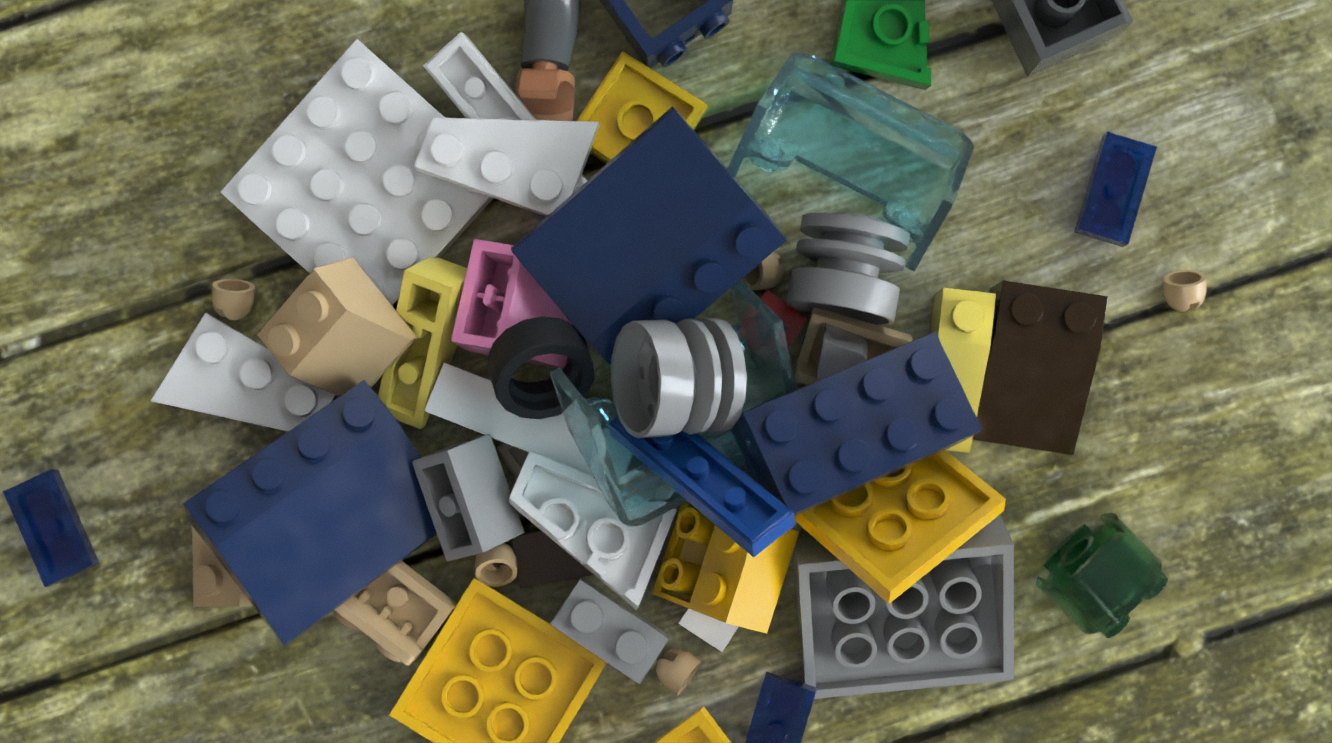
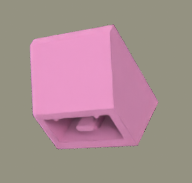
M478 239L473 241L451 342L470 353L488 356L493 342L507 328L522 320L544 316L561 318L572 324L512 253L511 248L514 245ZM545 354L535 356L526 361V363L563 369L568 364L570 358L559 354Z

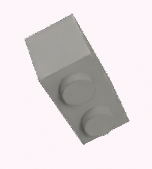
M490 434L451 445L412 461L446 561L484 553L525 533L517 510L509 504L511 492Z
M585 577L578 581L550 624L638 684L641 683L669 640L667 632Z

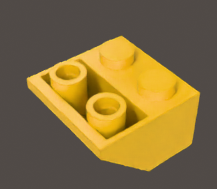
M683 498L652 594L724 623L767 634L800 531L789 529L753 558Z

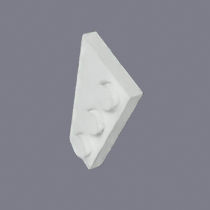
M432 117L414 167L417 171L547 217L576 191L600 126L599 122Z
M205 313L151 401L290 431L339 396L290 376L269 349L216 317Z
M529 451L509 497L510 505L637 611L677 509L532 451Z

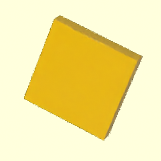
M622 51L577 121L599 122L600 127L590 154L607 164L672 106L695 130L708 110V105Z

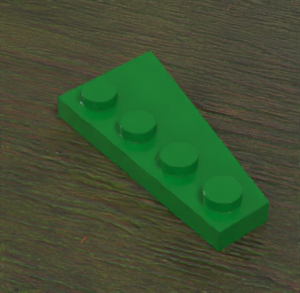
M842 0L829 66L923 90L931 86V68H927V44L930 43L929 21L925 20V0Z

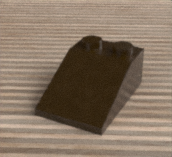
M1002 280L990 289V293L996 294L990 352L977 413V419L983 430L973 435L972 440L1074 455L1101 349L1108 296Z

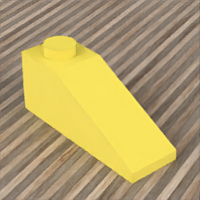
M428 257L404 271L396 311L418 338L382 375L378 398L397 421L420 430L425 427L430 413L424 410L443 363L450 365L457 345L451 342L467 272L466 267L438 257Z
M943 287L933 296L929 334L936 332L977 417L991 346L996 294ZM973 436L946 449V451L970 453Z

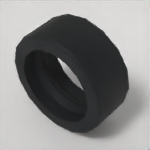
M541 316L520 321L507 328L493 342L487 357L489 375L497 400L506 411L521 418L544 419L558 416L574 408L589 393L595 379L594 363L584 337L574 325L561 318ZM559 354L570 358L568 364L558 374L547 380L522 382L511 378L512 374L522 363L535 356Z

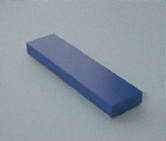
M618 416L608 423L610 434L753 558L795 526L793 511L700 435L688 434L681 430V432L671 436L636 438L626 431Z

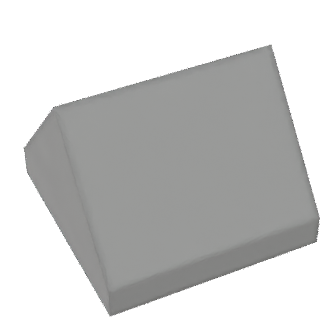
M825 323L818 359L817 381L867 361L868 343L865 338Z

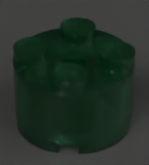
M1105 513L1098 516L1104 524L1092 531L1084 524L1060 543L1043 565L1050 572L1047 579L1044 580L1038 576L1036 584L1081 632L1085 634L1101 632L1106 638H1111L1127 626L1130 621L1129 613L1143 599H1152L1164 589L1168 578L1161 571V560L1115 513Z

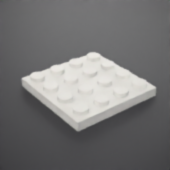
M358 39L354 41L221 191L230 202L307 272L310 273L314 268L353 257L394 309L398 304L404 271L428 257L441 258L494 199L416 170L414 164L432 117H445Z

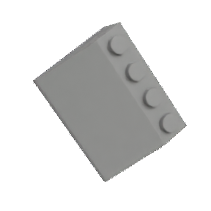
M1001 515L987 524L890 604L807 531L799 532L792 554L806 700L1014 680V543Z

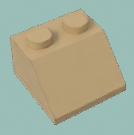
M353 257L314 268L257 334L290 376L339 397L363 380L372 387L418 338Z

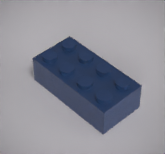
M936 332L741 414L731 429L753 479L793 511L794 516L955 446L983 430Z

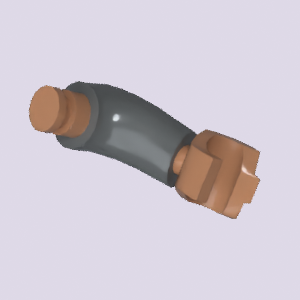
M524 0V38L520 63L522 69L517 73L515 79L516 96L536 120L573 121L575 112V79L568 72L578 31L580 0Z

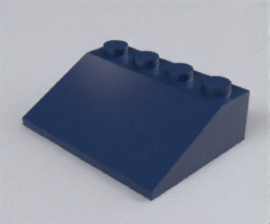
M672 106L518 241L511 250L585 340L611 365L615 341L624 325L631 321L667 320L676 324L684 319H695L787 240L767 212Z
M365 380L183 503L188 521L284 647L437 535L412 461L421 457L397 420Z

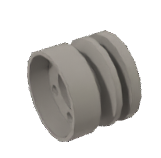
M824 212L802 215L800 232L814 239L799 240L796 251L811 260L817 261V267L792 269L786 305L811 314L813 307L875 325H893L900 288L887 280L878 278L879 273L903 271L905 259L892 252L907 250L910 233L900 227L862 214Z
M704 318L700 321L684 319L675 324L667 320L631 321L622 327L616 338L612 354L611 385L613 401L619 420L629 434L636 438L671 436L681 432V430L688 434H699L704 431L718 433L732 429L740 418L746 398L747 372L744 352L738 335L727 321L719 318Z

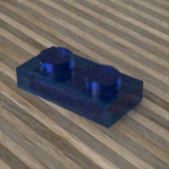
M1106 132L1102 136L1074 230L1075 233L1120 247L1129 244L1157 146L1111 132Z
M48 470L3 491L44 587L54 586L100 564L59 470Z
M766 671L745 743H801L817 687Z

